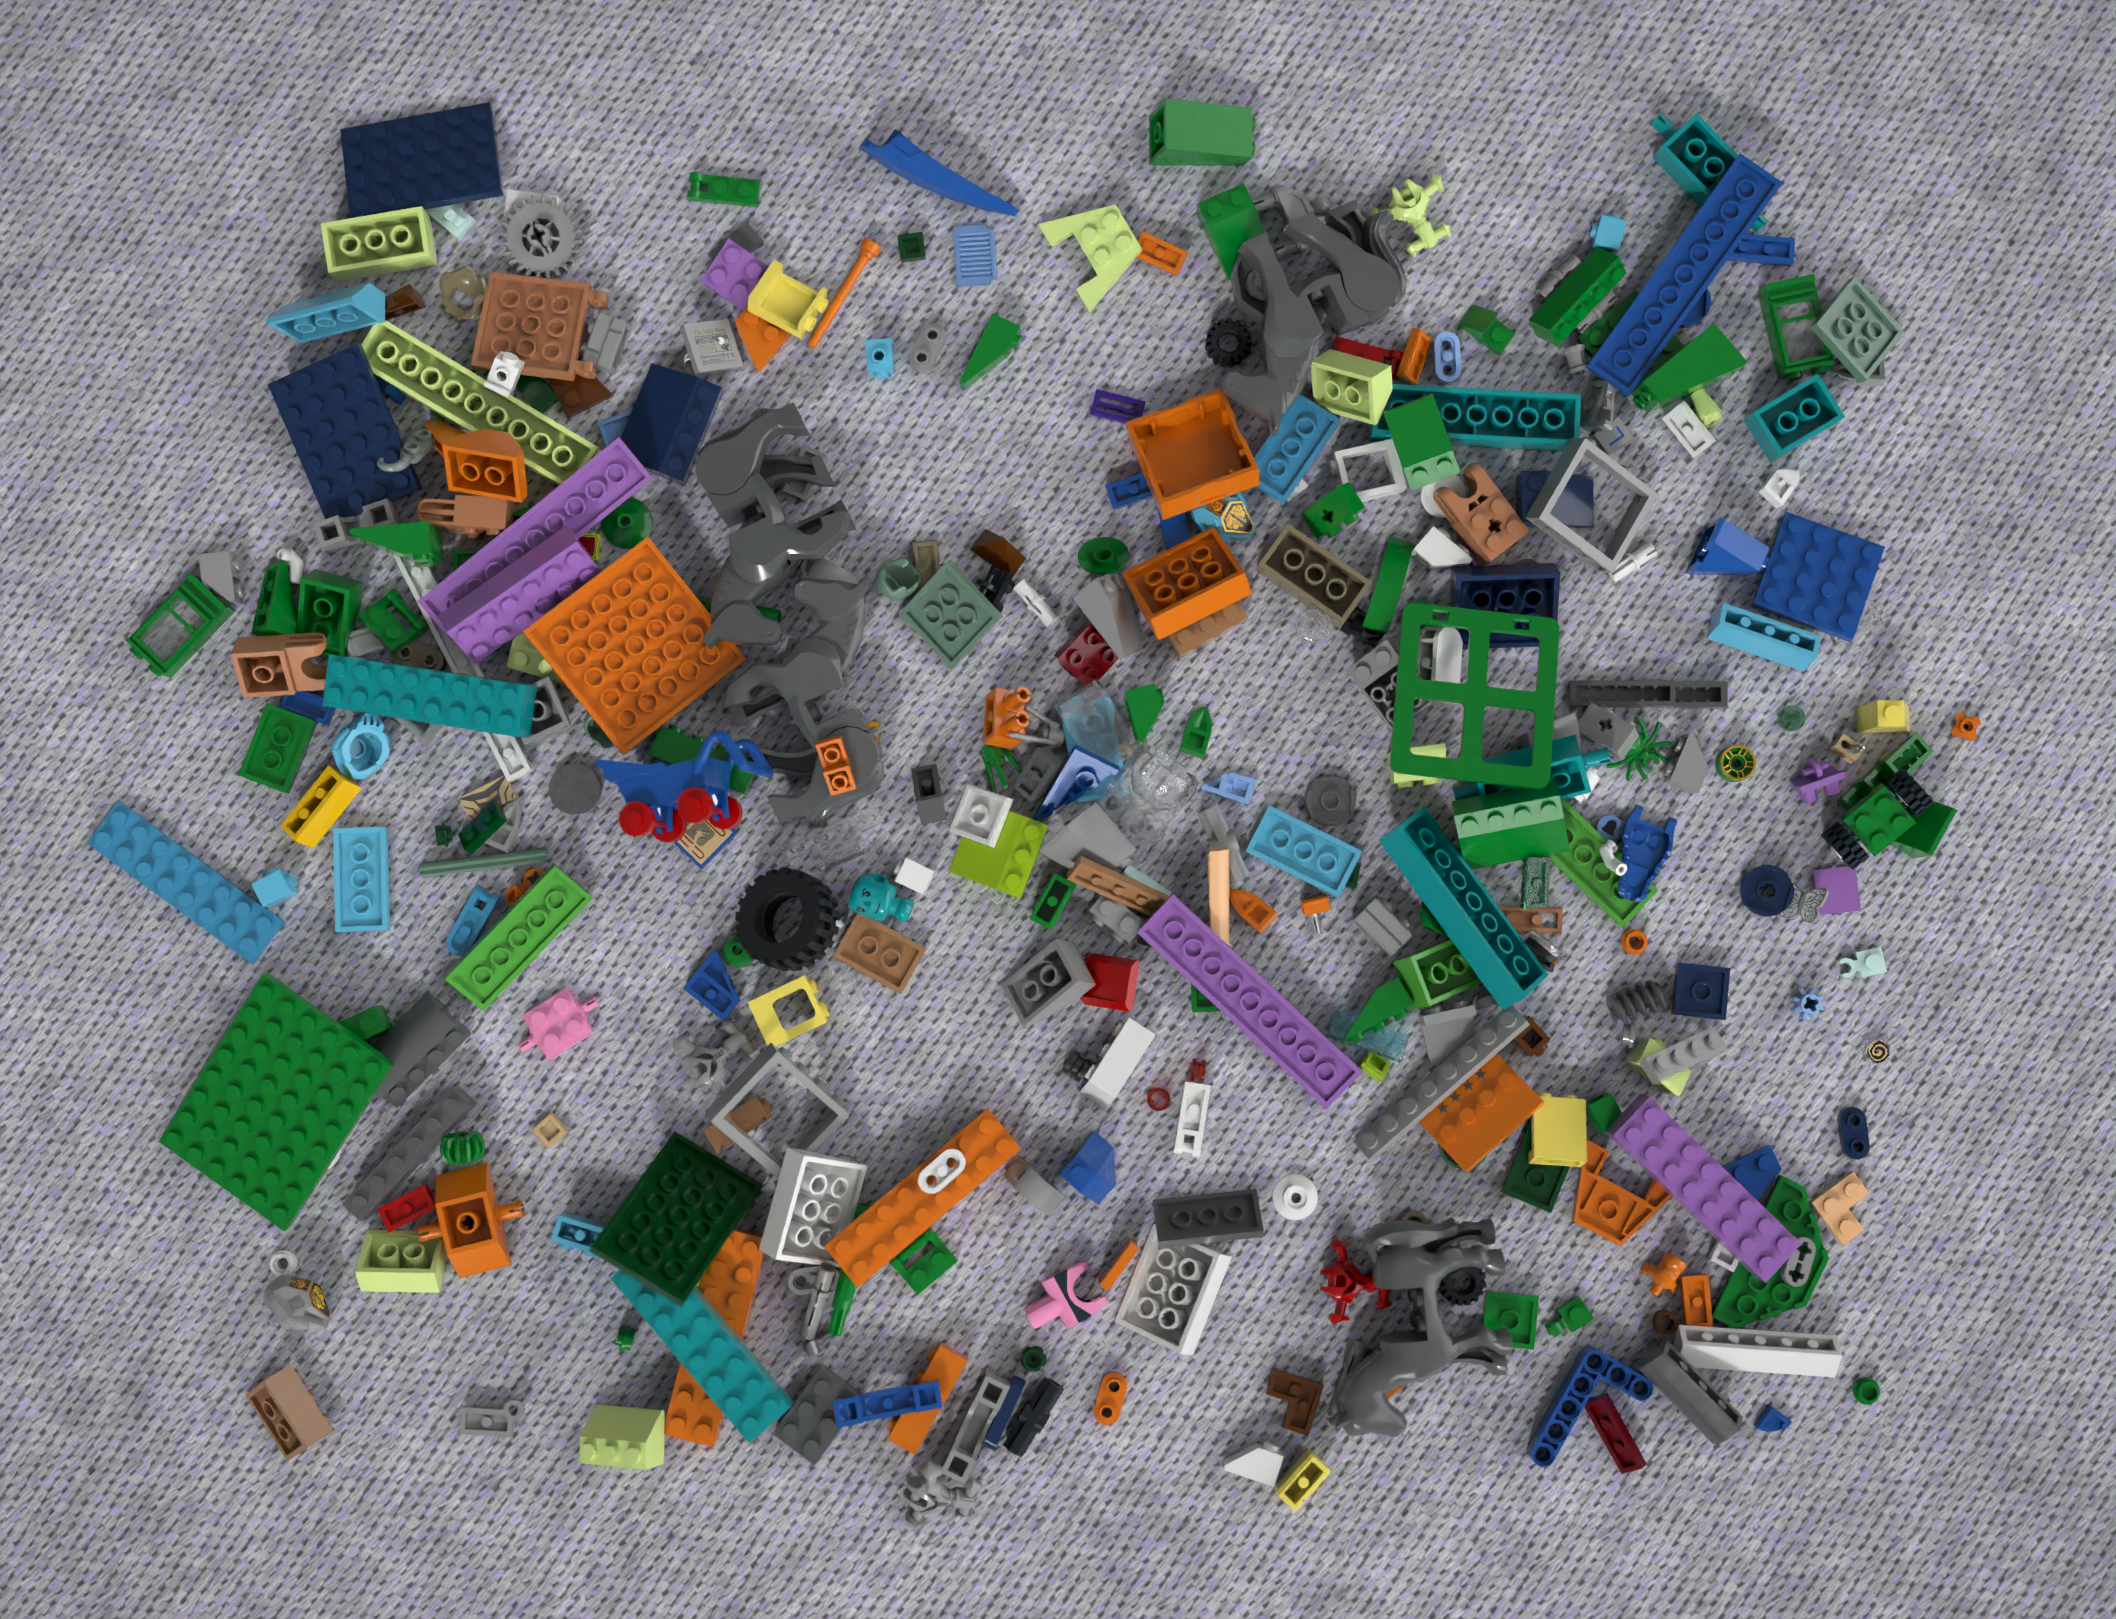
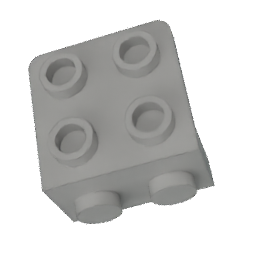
M1466 1001L1451 1003L1450 1009L1441 1010V1007L1438 1006L1425 1009L1426 1014L1418 1015L1428 1060L1431 1065L1442 1064L1476 1034L1473 1016L1477 1015L1475 1005H1467Z

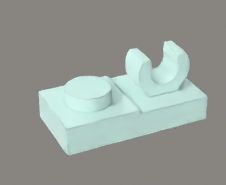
M456 204L426 209L431 218L458 240L476 222Z

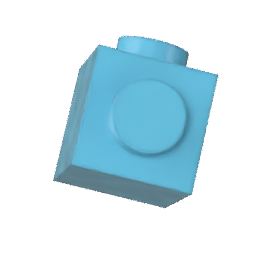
M1602 214L1598 221L1593 222L1591 225L1589 237H1592L1589 251L1592 252L1596 247H1599L1616 255L1620 249L1627 221L1620 219L1615 214Z
M891 338L865 340L869 376L882 380L889 378V375H895Z
M270 869L262 874V879L251 884L262 907L272 908L298 894L296 889L298 882L291 872L288 873L287 870Z

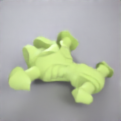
M1432 174L1431 181L1425 188L1416 185L1410 179H1406L1404 181L1406 188L1398 191L1395 186L1391 188L1389 208L1379 211L1374 207L1368 214L1369 218L1374 214L1388 210L1392 212L1394 221L1403 220L1409 224L1412 223L1414 227L1413 233L1418 237V240L1413 243H1406V251L1412 257H1417L1416 252L1423 248L1434 247L1442 237L1447 236L1450 238L1452 236L1450 225L1443 222L1441 227L1433 231L1431 222L1426 221V218H1424L1425 211L1427 210L1426 207L1431 201L1429 197L1437 190L1439 192L1445 191L1441 181L1442 175Z

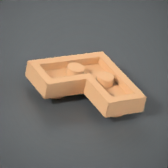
M1850 1171L1809 1201L1841 1245H1845L1864 1231L1849 1208L1868 1195L1869 1192L1854 1172Z

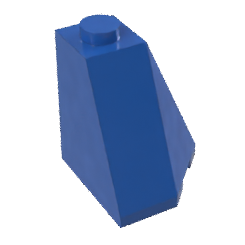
M1720 517L1705 528L1686 573L1689 575H1754L1759 571H1763L1769 561V557L1766 556L1769 547Z
M1093 1131L1060 1168V1176L1079 1193L1099 1205L1116 1185L1114 1148L1097 1132Z

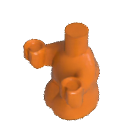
M1665 1251L1657 1267L1645 1262L1640 1270L1645 1272L1647 1276H1652L1654 1283L1649 1292L1658 1297L1663 1289H1667L1671 1294L1675 1293L1679 1287L1676 1280L1680 1273L1686 1269L1687 1265L1678 1257Z

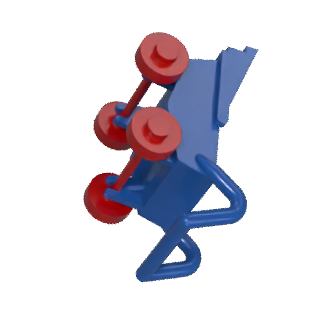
M720 730L713 731L707 735L696 759L668 766L662 762L648 765L595 759L596 767L603 771L604 780L617 784L625 802L628 803L622 808L619 815V824L624 833L633 837H644L652 831L655 838L667 843H674L684 836L687 827L686 821L700 824L709 820L714 827L722 830L733 829L740 823L743 815L742 806L738 800L728 796L731 770L735 763L740 770L766 778H771L774 775L773 769L753 741L741 739L735 742L727 732ZM717 741H721L728 751L725 761L709 757ZM747 750L755 763L747 761L741 751Z

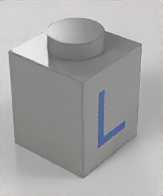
M1619 417L1613 420L1611 431H1598L1591 437L1597 443L1596 446L1600 450L1611 454L1634 438Z

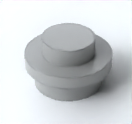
M1635 1022L1624 1024L1622 1045H1628V1048H1633V1043H1639L1640 1028H1635Z

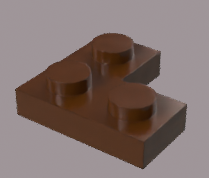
M1273 1367L1265 1393L1289 1402L1282 1427L1309 1436L1324 1384Z

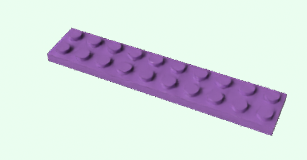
M618 437L417 602L451 641H454L446 633L438 617L440 613L566 525L579 539L653 478L652 475L622 439Z
M1173 893L1137 930V933L1326 1109L1363 1072L1358 1065Z

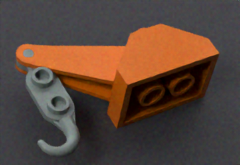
M430 419L424 423L425 430L417 431L400 450V459L397 462L386 464L383 463L384 459L382 457L377 460V466L381 470L398 472L407 468L410 463L420 462L434 446L444 458L449 491L520 503L528 495L523 449L507 432L481 429L466 433L441 420Z

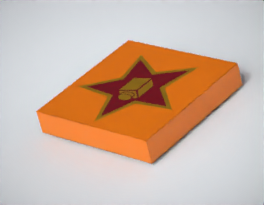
M1131 1237L1128 1238L1098 1278L1099 1286L1106 1291L1111 1288L1139 1251L1137 1242Z

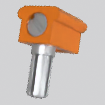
M1325 893L1300 899L1303 914L1309 918L1313 935L1321 933L1318 913L1330 910L1328 896Z

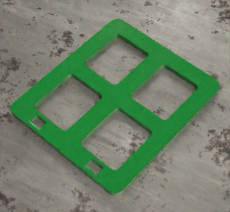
M1421 603L1407 604L1402 611L1390 752L1391 769L1395 773L1531 789L1545 788L1550 781L1560 629L1558 622L1548 617ZM1433 612L1448 614L1447 621L1432 620ZM1514 621L1529 623L1528 630L1514 629ZM1421 625L1466 629L1469 632L1465 683L1424 680L1416 676ZM1495 632L1538 638L1539 650L1535 691L1496 688L1487 685L1490 633ZM1415 699L1453 702L1463 705L1460 758L1452 759L1416 755L1410 751ZM1485 707L1533 712L1534 727L1531 766L1488 763L1481 759Z

